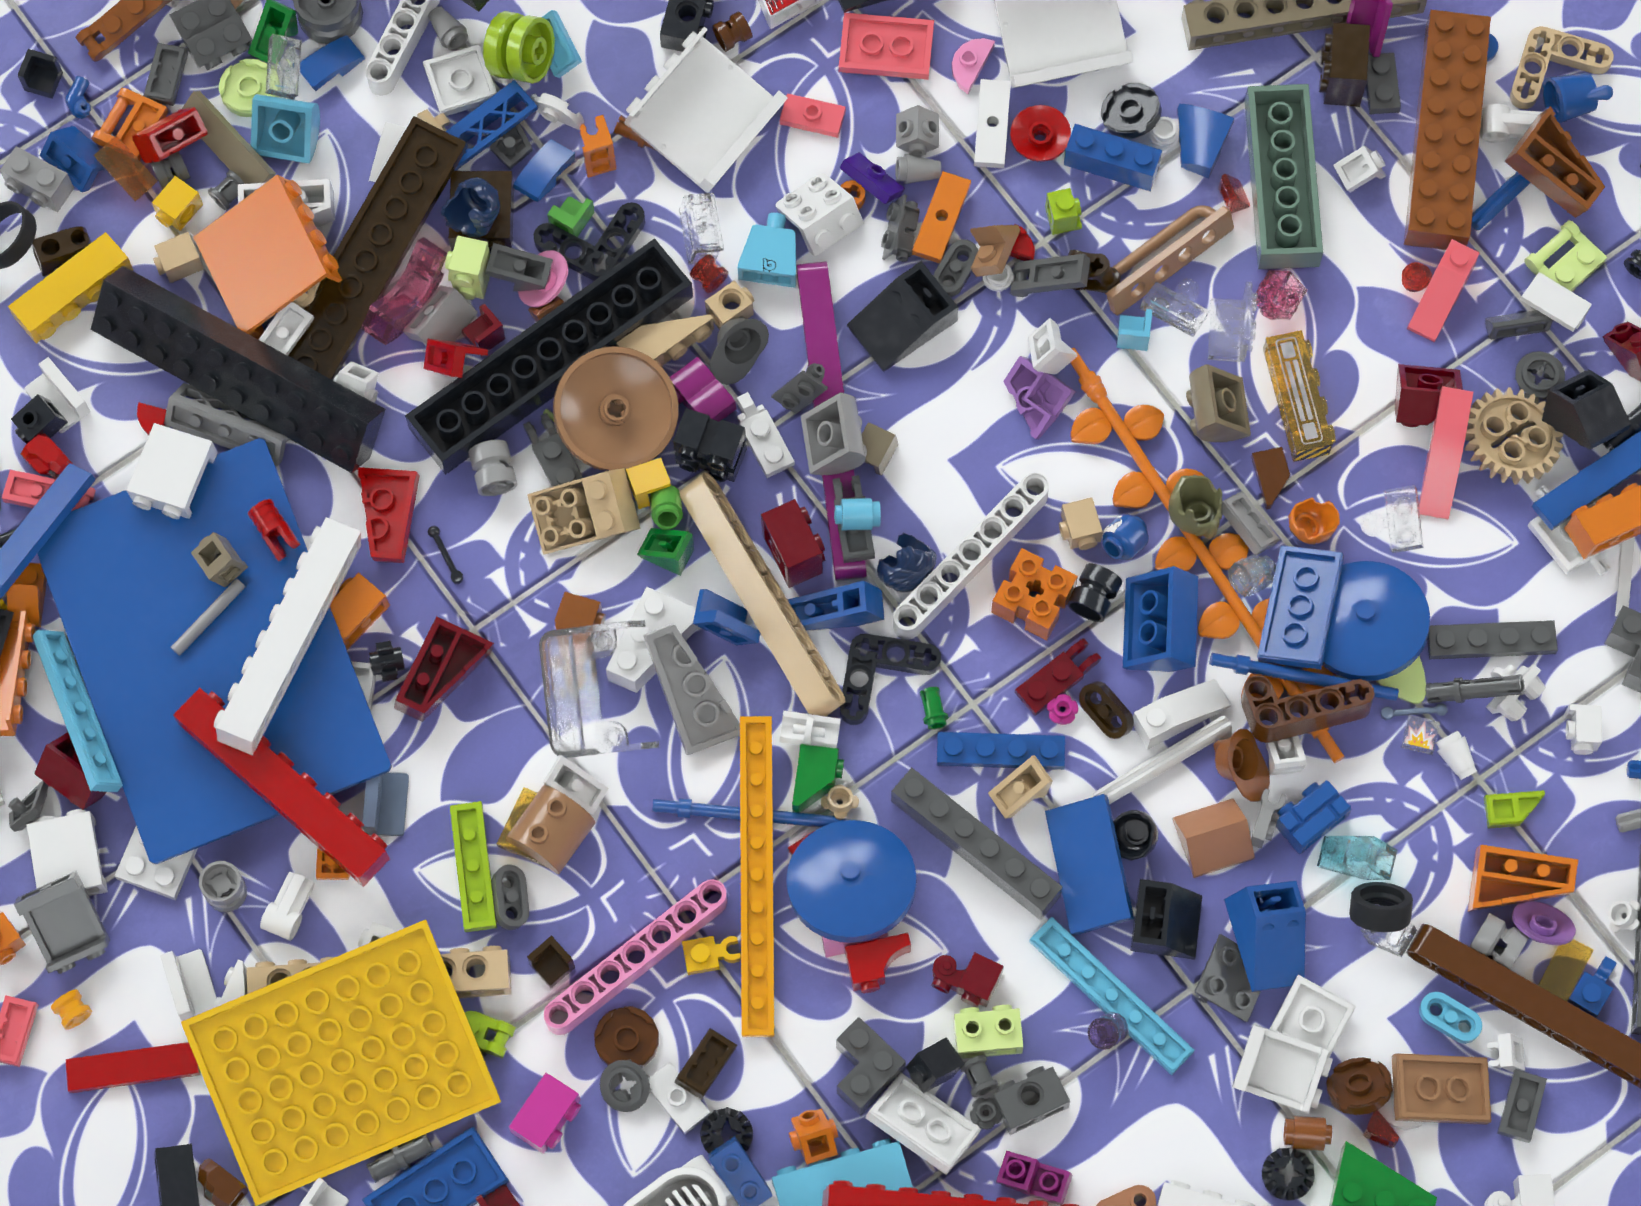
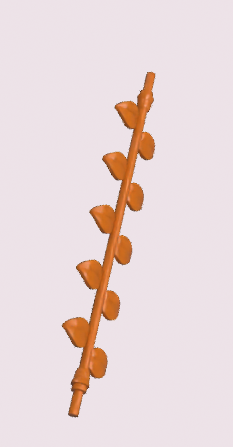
M1071 348L1077 353V357L1070 364L1080 377L1078 380L1081 384L1080 388L1100 408L1085 409L1076 417L1071 429V441L1073 443L1099 444L1109 437L1113 427L1142 471V473L1135 471L1127 473L1118 481L1113 493V505L1124 508H1142L1149 504L1155 491L1169 512V499L1181 476L1204 475L1194 469H1179L1173 472L1168 477L1166 484H1164L1137 443V441L1151 440L1159 434L1164 420L1163 412L1151 405H1137L1131 408L1125 414L1124 420H1122L1107 397V391L1101 377L1096 375L1094 371H1090L1077 350ZM1180 529L1184 537H1171L1161 545L1156 556L1155 569L1160 570L1175 566L1184 571H1189L1195 564L1198 556L1227 600V602L1219 601L1213 603L1206 608L1199 621L1198 635L1205 638L1227 639L1236 633L1241 622L1259 649L1269 599L1259 602L1254 607L1252 614H1250L1222 571L1239 568L1246 560L1249 547L1239 534L1225 533L1214 538L1207 549L1199 536L1183 532ZM1322 666L1321 670L1312 668L1302 669L1337 677L1336 674L1327 670L1324 666ZM1251 673V674L1247 677V679L1250 678V677H1252V676H1257L1258 674H1253V673ZM1264 676L1270 680L1278 699H1280L1283 693V687L1289 696L1325 688ZM1252 693V694H1251L1253 697H1256V698H1262V697H1263L1262 695H1260V694H1258V693ZM1330 728L1308 733L1314 739L1318 738L1334 764L1345 757L1328 732Z

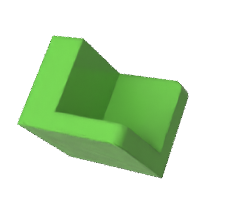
M567 197L560 208L555 205L552 206L547 214L548 222L578 237L595 213L593 201L587 198L584 203H581L572 197Z

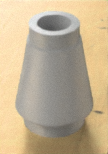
M437 7L430 12L428 18L441 45L451 51L464 46L468 40L466 27L445 11L443 7Z
M904 154V157H897L896 180L909 184L940 179L941 162L940 160Z

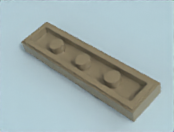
M193 91L182 109L196 108L208 131V135L201 138L206 145L245 184L266 183L276 174L275 171L201 91Z

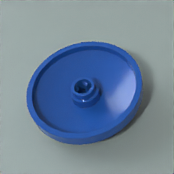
M1357 561L1342 565L1322 666L1341 677L1365 681L1385 679L1400 673L1410 666L1423 651L1430 631L1429 606L1419 585L1405 572L1389 564L1375 561Z
M860 820L834 822L817 829L807 836L791 857L786 880L790 904L800 921L811 931L824 938L846 943L872 940L884 935L897 926L913 904L917 885L915 864L911 853L902 840L880 825Z

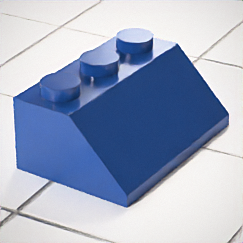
M1172 566L1126 578L1122 668L1126 670L1174 672L1196 667L1199 576Z

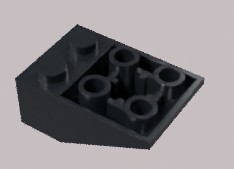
M920 261L890 283L847 324V327L880 369L885 372L958 321V306L923 262Z

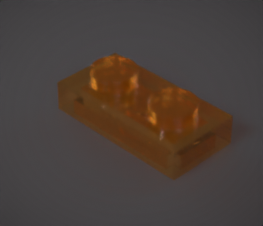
M117 135L93 155L134 202L158 183V180Z

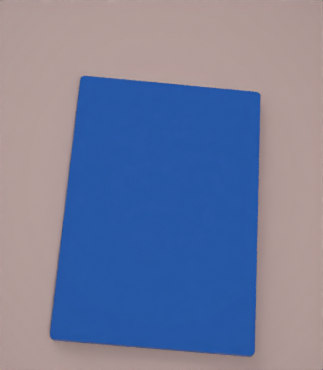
M262 438L216 455L214 463H207L190 504L192 512L190 519L182 516L179 519H173L164 515L162 510L153 507L150 510L141 509L132 503L133 501L125 490L71 511L37 553L95 714L123 784L122 787L148 859L155 865L280 816L273 807L180 727L173 716L199 688L207 694L211 691L217 694L224 701L225 705L223 708L226 709L230 702L228 701V695L234 683H240L244 675L242 674V668L247 657L254 656L257 650L255 645L262 630L267 631L271 623L269 617L275 604L280 605L285 597L283 590L286 582L290 577L295 578L298 572L296 567L303 552L308 553L268 446ZM266 499H272L275 507L279 510V514L282 515L284 521L287 522L300 542V545L293 549L284 541L281 535L278 536L277 539L286 552V557L281 561L275 558L262 538V534L259 533L257 526L254 525L248 516L249 510L254 505ZM215 532L227 538L241 560L247 564L248 568L237 577L245 585V588L179 656L170 647L231 585L230 583L227 587H223L209 580L191 554L199 546L203 538ZM330 607L263 734L271 743L269 748L276 755L280 751L283 752L295 764L292 769L299 775L303 772L307 773L318 784L315 789L323 796L326 792L332 795L385 774L392 768Z

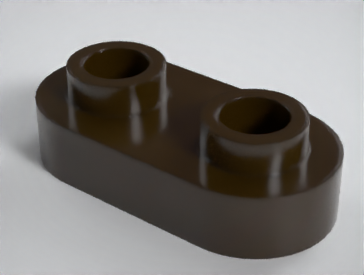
M1096 681L1085 685L1079 693L1081 707L1106 736L1118 739L1131 732L1134 725L1131 712L1105 683ZM1097 693L1101 696V701L1098 700ZM1117 716L1121 719L1122 725L1118 723Z

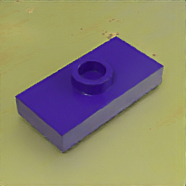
M860 152L844 159L840 166L843 172L884 204L901 197L905 190L902 185L886 174L881 166L872 163Z

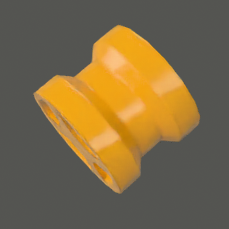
M77 989L63 994L51 1005L54 1014L60 1015L62 1018L61 1024L65 1030L80 1025L93 1012L88 1005L83 1004L81 1001L82 995Z

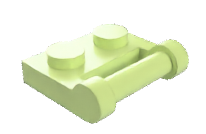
M1568 220L1561 226V231L1537 253H1531L1526 257L1524 262L1536 276L1540 272L1573 292L1606 262L1607 256L1580 232L1579 227L1573 221ZM1570 240L1575 246L1548 269L1543 262Z

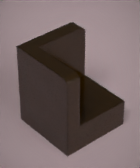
M552 935L527 956L529 965L550 989L575 969L571 956Z

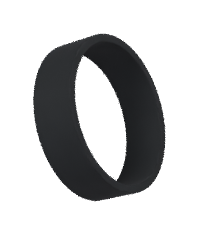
M14 201L0 203V222L10 215L22 214V224L16 239L4 252L0 253V269L17 263L30 249L36 235L37 224L35 217Z

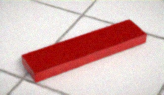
M189 1042L65 1059L69 1093L200 1075V1069Z

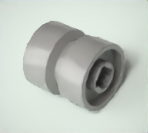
M490 440L470 448L468 452L472 469L476 471L474 477L480 495L497 496L516 488L517 480L513 466H509L512 460L506 441Z
M215 861L208 864L202 870L199 877V887L207 902L215 910L231 912L238 909L244 903L247 897V886L238 869L233 864L226 861Z
M1489 913L1470 947L1485 956H1492L1494 961L1511 969L1529 937L1515 927L1507 929L1505 921ZM1499 939H1502L1507 944L1505 948L1496 945Z

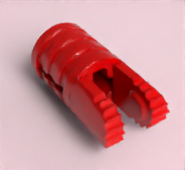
M272 499L263 500L249 510V518L257 526L259 533L262 534V538L278 561L286 557V552L277 539L278 536L281 535L284 541L293 549L300 545L287 522L279 514V510L275 507Z

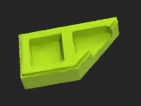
M1545 791L1485 795L1484 804L1488 829L1520 826L1543 799Z

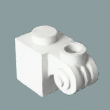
M1551 1173L1519 1175L1513 1181L1515 1199L1510 1200V1197L1505 1192L1496 1191L1484 1203V1206H1555Z

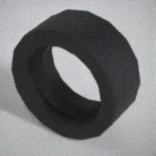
M1386 882L1360 884L1351 892L1350 919L1357 926L1370 931H1400L1408 927L1411 922L1412 894L1405 888Z

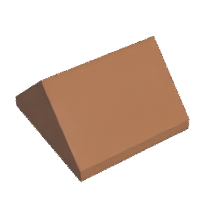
M1233 798L1172 818L1193 878L1255 858L1247 819Z

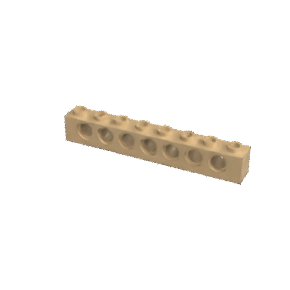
M485 946L482 948V951L470 952L468 948H454L450 950V953L441 954L445 966L453 969L450 978L459 998L512 995L510 956L507 949L502 950L501 946ZM334 957L321 958L319 963H307V960L294 959L289 960L288 965L276 966L274 962H258L255 964V967L247 968V994ZM474 965H482L485 967V972L482 976L473 978L468 975L470 968Z

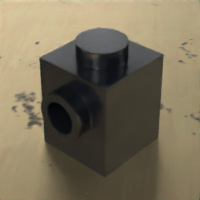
M39 394L11 418L17 426L15 433L26 444L37 435L43 433L52 438L68 423L54 404Z
M946 1037L918 1052L905 1068L909 1072L912 1081L919 1086L924 1094L953 1078L965 1063Z

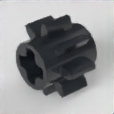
M391 640L376 643V651L369 652L373 676L381 675L383 682L398 679L397 671L405 670L401 647L393 648Z

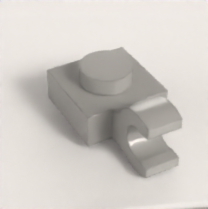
M1265 789L1262 794L1260 812L1251 837L1252 846L1261 849L1265 839L1271 841L1277 822L1271 821L1272 815L1277 813L1286 803L1285 794L1281 795L1278 803L1273 804L1269 802V789Z

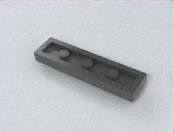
M1555 620L1431 625L1427 639L1429 660L1556 654L1558 651Z

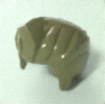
M1202 475L1181 476L1169 499L1168 510L1170 519L1183 532L1204 536L1208 539L1214 537L1218 532L1220 520L1222 519V490L1220 488L1216 490L1208 477Z

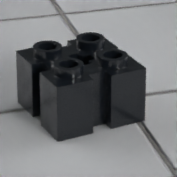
M686 408L673 440L674 450L676 451V464H679L680 468L688 472H696L700 469L709 471V474L716 481L725 482L729 480L735 482L747 450L746 440H744L746 437L745 427L722 419L719 422L710 419L709 415Z

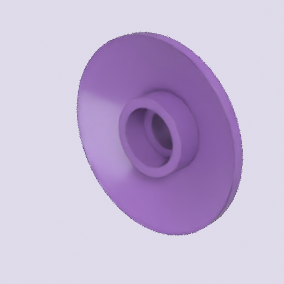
M1534 901L1522 902L1513 910L1512 919L1514 924L1521 932L1536 942L1549 945H1564L1571 942L1576 934L1573 921L1565 913L1548 904Z

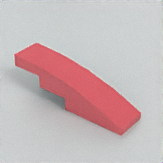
M1441 387L1417 512L1419 515L1449 519L1463 453L1473 391Z

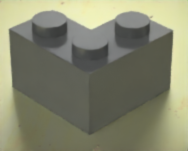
M1623 605L1604 644L1633 657L1621 685L1641 693V613Z
M860 1017L836 1039V1048L855 1065L837 1085V1094L861 1116L893 1083L898 1075L906 1070V1061Z

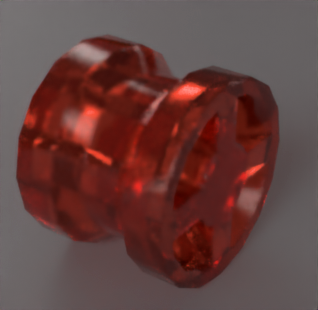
M708 254L691 269L690 277L695 281H700L702 289L706 293H711L725 281L729 272L725 267L718 266L716 258Z

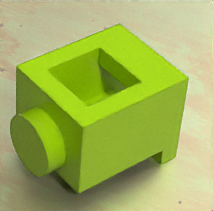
M1071 188L1048 192L1046 194L1045 210L1052 235L1082 229L1080 202L1078 197H1073Z

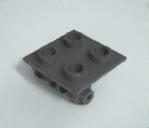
M1219 934L1198 985L1194 990V993H1196L1195 999L1203 1003L1210 1001L1239 1019L1248 1022L1261 991L1252 992L1237 943Z

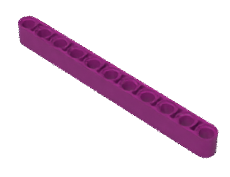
M827 261L796 265L808 366L816 363L824 367L825 373L822 383L828 387L825 392L813 400L814 408L833 396L844 393ZM854 469L839 474L822 475L835 581L867 577L866 560L849 563L843 562L838 526L835 524L834 519L835 495L833 479L840 478L843 486V499L855 497L851 486L852 476H855Z

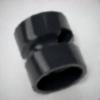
M1088 563L1079 578L1081 586L1074 588L1067 605L1073 612L1083 618L1094 622H1103L1111 607L1109 600L1115 599L1123 581L1110 569Z

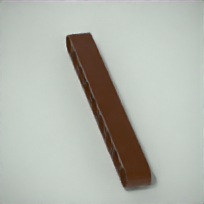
M1421 924L1406 951V954L1411 959L1641 1089V1043L1441 930L1428 924Z

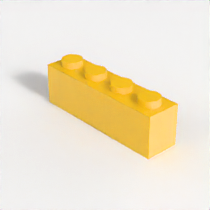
M105 232L11 303L8 308L14 319L32 340L38 343L42 339L45 340L51 337L56 332V329L65 321H71L80 314L81 309L90 302L98 301L103 279L122 266L132 271L134 269L126 254Z

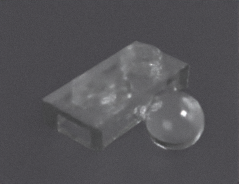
M1191 278L1179 281L1176 286V292L1155 282L1140 306V309L1145 312L1146 309H1152L1153 316L1192 337L1196 335L1210 311L1193 302L1199 297L1200 286Z
M1415 485L1384 490L1386 516H1382L1377 512L1365 514L1360 522L1363 533L1370 537H1376L1382 534L1384 529L1388 528L1389 544L1392 553L1424 548L1418 492Z

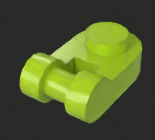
M466 1011V1017L480 1050L503 1058L507 1050L505 1044L509 1037H513L516 1027L476 1011ZM489 1029L497 1032L493 1042L485 1040Z

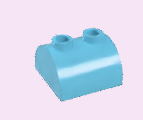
M256 94L252 99L251 147L260 156L310 164L316 150L319 135V105L317 103Z

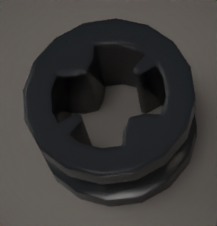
M1636 249L1631 253V257L1624 261V266L1631 275L1638 279H1641V250Z

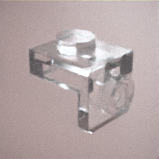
M1410 923L1408 927L1395 932H1375L1362 927L1360 931L1369 944L1402 958L1417 929Z

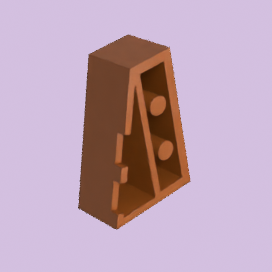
M1550 106L1536 117L1504 162L1576 218L1589 210L1605 188V185L1585 156H1581L1571 142L1572 137L1568 131L1563 130L1554 117L1556 113Z

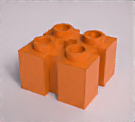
M1021 548L1010 568V582L1003 580L992 600L991 613L1013 624L1018 617L1025 621V630L1047 641L1059 620L1060 607L1065 609L1077 585L1078 576L1057 565L1050 571L1043 567V558ZM1035 591L1040 594H1036V597H1032L1029 595V592Z

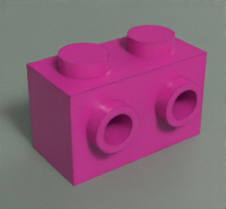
M546 1072L509 1125L511 1133L542 1154L546 1152L548 1147L554 1149L563 1135L560 1130L567 1120L572 1122L581 1109V1105L578 1104L581 1100L579 1093Z

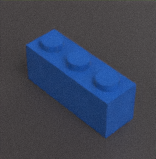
M1074 124L1065 150L1064 165L1151 192L1160 166L1162 150Z

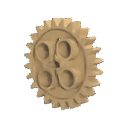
M1508 387L1503 395L1497 388L1492 395L1486 392L1481 400L1477 399L1472 405L1465 440L1469 442L1464 449L1465 451H1474V455L1470 460L1471 462L1477 460L1482 462L1479 467L1480 471L1485 470L1487 467L1491 469L1490 478H1493L1498 473L1501 474L1502 483H1505L1508 477H1512L1514 485H1517L1522 478L1529 484L1534 477L1538 480L1541 479L1544 473H1548L1554 466L1553 464L1559 459L1560 455L1558 453L1563 448V444L1559 441L1563 437V433L1555 431L1552 426L1542 421L1543 408L1546 402L1543 401L1538 405L1534 403L1535 394H1532L1527 399L1524 398L1523 389L1517 395H1514L1511 387ZM1512 414H1514V415H1516L1517 417H1519L1520 420L1514 418V417L1512 416ZM1529 424H1533V425H1534V426H1530V427L1525 428V429L1521 432V434H1520L1519 436L1517 435V433L1520 432L1525 426H1527V425H1529ZM1487 427L1492 428L1496 433L1491 432ZM1506 436L1509 437V438L1506 439L1500 446H1498V447H1496V448H1492V447H1491V446H1494V445H1496V444H1497V445L1500 444V443L1504 440V438H1505ZM1530 439L1535 440L1538 445L1532 443ZM1505 452L1510 453L1514 458L1509 457Z

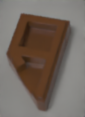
M1282 446L1255 452L1251 455L1266 510L1271 509L1274 501L1290 478Z

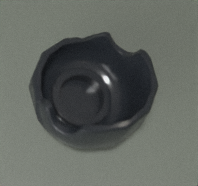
M1129 810L1121 813L1113 821L1121 858L1132 861L1146 857L1155 849L1158 842V829L1153 819L1146 812Z

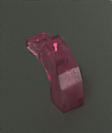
M425 237L417 240L401 278L388 294L370 305L361 329L384 345L389 344L402 335L406 326L439 287L444 276L441 270L446 260L447 252Z

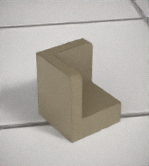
M868 422L862 432L863 444L867 449L865 463L874 466L876 474L882 476L899 444L895 434Z

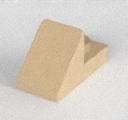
M1033 755L989 791L988 794L1004 818L1008 819L1012 818L1033 799L1045 797L1053 781L1037 757Z

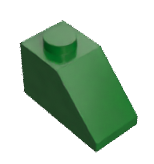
M800 744L792 812L802 813L835 786L836 778L842 779L844 759H839L838 748Z

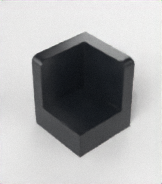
M28 49L19 69L18 78L24 91L53 99L63 71L57 57Z

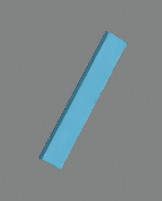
M37 630L32 637L90 791L118 792L123 784L65 633L61 631Z
M1053 917L1030 938L1029 942L1169 1074L1173 1075L1194 1053L1195 1050Z

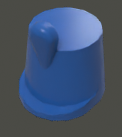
M1589 73L1548 77L1543 83L1545 108L1547 109L1551 106L1556 113L1554 117L1559 123L1567 122V120L1596 111L1598 100H1609L1614 92L1613 88L1609 85H1602L1597 88L1593 77Z

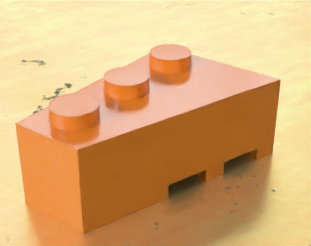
M1480 845L1475 851L1467 912L1569 895L1575 889L1578 859Z

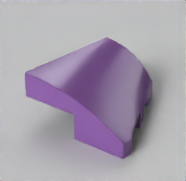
M1019 356L1003 381L1008 392L1013 395L1020 415L1024 416L1029 425L1031 436L1038 440L1057 419L1076 392L1052 374L1035 370L1032 360L1024 356Z

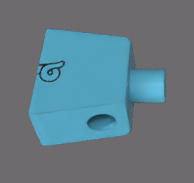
M769 213L766 226L757 224L752 226L738 263V280L796 288V235L794 230L785 229V215Z

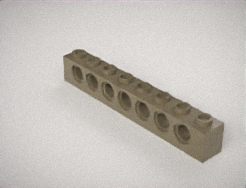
M1194 0L1183 6L1181 20L1188 51L1332 28L1333 22L1346 23L1351 0H1337L1338 4H1331L1327 0ZM1391 0L1393 7L1390 18L1424 13L1427 0ZM1298 4H1306L1310 8L1302 9ZM1275 8L1280 13L1274 14L1269 12L1268 9ZM1240 13H1246V14L1250 15L1251 17H1250V18H1242V17H1240L1238 14H1240ZM1218 18L1221 22L1213 23L1209 19Z

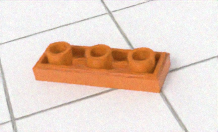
M942 171L913 246L912 255L940 264L969 192L971 180ZM944 217L946 220L940 221L937 218Z

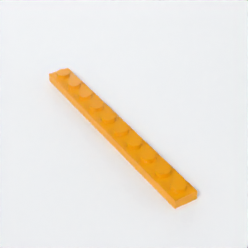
M740 716L742 1037H774L772 716Z

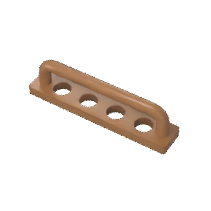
M1195 206L1114 265L1113 268L1121 276L1196 219L1206 218L1105 293L1110 310L1115 315H1120L1234 229L1231 211L1225 206H1222L1217 211L1210 206ZM1207 231H1209V233L1207 234V236H1205V237L1203 238L1204 234H1205ZM1184 248H1186L1185 251L1179 256L1180 252ZM1160 266H1162V268L1155 274L1156 270ZM1137 283H1139L1138 286H1137L1133 291H1131L1132 288H1133Z

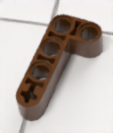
M1257 675L1248 678L1245 682L1241 705L1255 739L1263 743H1271L1363 719L1370 713L1375 692L1369 682L1357 679L1278 699L1270 680L1264 676ZM1252 693H1258V694L1262 695L1263 697H1262V698H1256V697H1253L1251 694H1252ZM1322 705H1330L1334 709L1328 710L1322 707ZM1292 713H1300L1304 717H1295ZM1261 721H1271L1273 725H1265Z

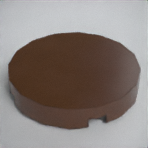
M633 1006L615 1008L607 1012L599 1020L594 1032L595 1048L600 1059L607 1066L617 1060L631 1059L632 1062L645 1067L656 1055L659 1047V1032L654 1020L644 1010Z
M1365 1057L1351 1058L1338 1064L1333 1069L1334 1073L1330 1078L1328 1076L1326 1081L1327 1094L1332 1105L1341 1112L1351 1115L1370 1114L1381 1109L1389 1101L1393 1092L1391 1073L1387 1067L1381 1062L1379 1064L1371 1062V1058Z

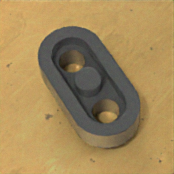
M961 239L952 243L934 272L933 276L950 297L956 296L961 292L973 272L971 266L978 248L969 240ZM965 255L968 257V260L962 262L958 260V257ZM951 280L954 284L952 286H945L943 282Z
M507 864L500 867L494 873L491 881L495 919L502 928L516 930L529 918L527 884L524 872L515 865ZM503 879L510 881L511 888L503 885ZM506 910L513 912L514 919L507 917Z

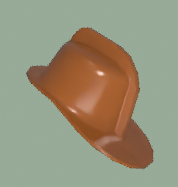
M1238 729L1230 738L1218 740L1214 743L1216 770L1224 779L1235 782L1244 798L1250 802H1259L1264 790L1269 789V770L1253 734L1248 729Z

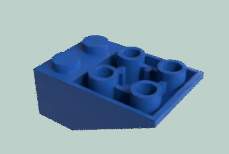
M1297 881L1246 886L1224 899L1252 992L1292 987L1298 975L1305 978L1306 910Z

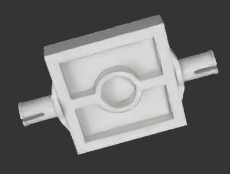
M1544 485L1534 494L1540 499L1549 493V490ZM1539 516L1529 522L1528 528L1566 575L1578 566L1589 562L1600 576L1611 570V567L1600 555L1601 552L1583 559L1564 529L1572 517L1552 531Z

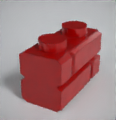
M191 107L180 109L132 136V140L142 160L145 163L159 162L169 157L170 154H174L208 135V131L196 108Z

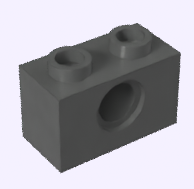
M1044 1066L1037 1067L1026 1074L1027 1079L1018 1083L1010 1080L996 1088L998 1092L993 1095V1099L1002 1115L1003 1123L1009 1135L1069 1108L1071 1101L1053 1066L1046 1070ZM1026 1091H1033L1038 1095L1039 1101L1034 1105H1027L1022 1101L1021 1095Z

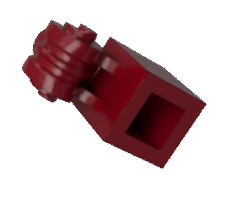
M974 952L967 968L964 970H956V961L949 955H941L936 958L932 969L933 982L931 986L946 994L953 990L962 996L961 1000L964 1003L976 1008L980 1004L987 1008L1003 974V965Z

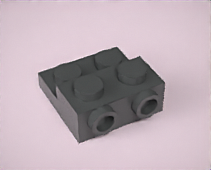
M196 0L169 14L198 69L205 66L208 71L223 63L221 57L231 52L233 57L249 49L247 44L252 41V38L230 0Z

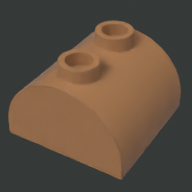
M543 785L505 839L559 875L595 825V820L574 800L550 786Z

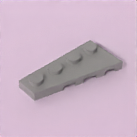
M671 624L643 635L686 755L740 736L739 721L677 627Z

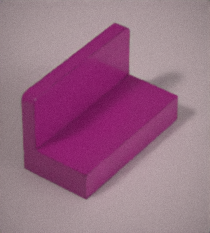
M1351 0L1346 23L1370 25L1369 51L1373 57H1379L1393 3L1391 0Z

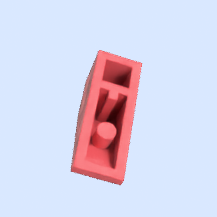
M1453 239L1451 240L1407 327L1408 330L1433 342L1436 341L1475 267L1480 252Z

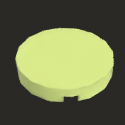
M243 59L234 66L230 65L225 69L220 78L219 92L223 104L230 112L240 117H252L253 97L256 94L279 97L280 85L276 73L269 64L258 59Z

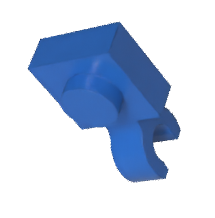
M1605 956L1594 976L1584 972L1567 1001L1596 1018L1614 989L1605 982L1617 962Z

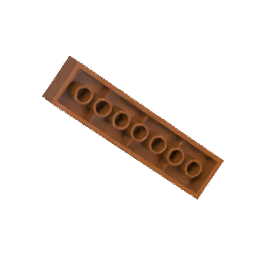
M1430 10L1425 28L1404 245L1446 250L1452 239L1467 246L1470 239L1491 23L1490 16Z

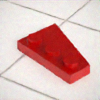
M359 467L357 470L361 480V496L367 521L365 523L371 558L374 561L404 563L420 475L417 471Z

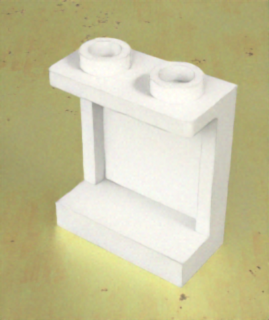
M154 423L126 489L133 501L132 503L144 510H150L151 507L162 510L164 515L173 519H179L180 516L190 519L192 514L190 504L208 462L214 463L218 452L210 440Z
M76 809L67 812V816L58 818L43 816L37 818L35 823L26 824L36 888L77 871L89 896L108 892L106 879L103 877L94 828L96 820L90 811L86 812V810Z
M1253 1024L1232 1087L1309 1113L1310 1107L1316 1109L1322 1090L1318 1089L1317 1086L1321 1076H1328L1333 1059L1327 1057L1329 1053L1327 1049Z

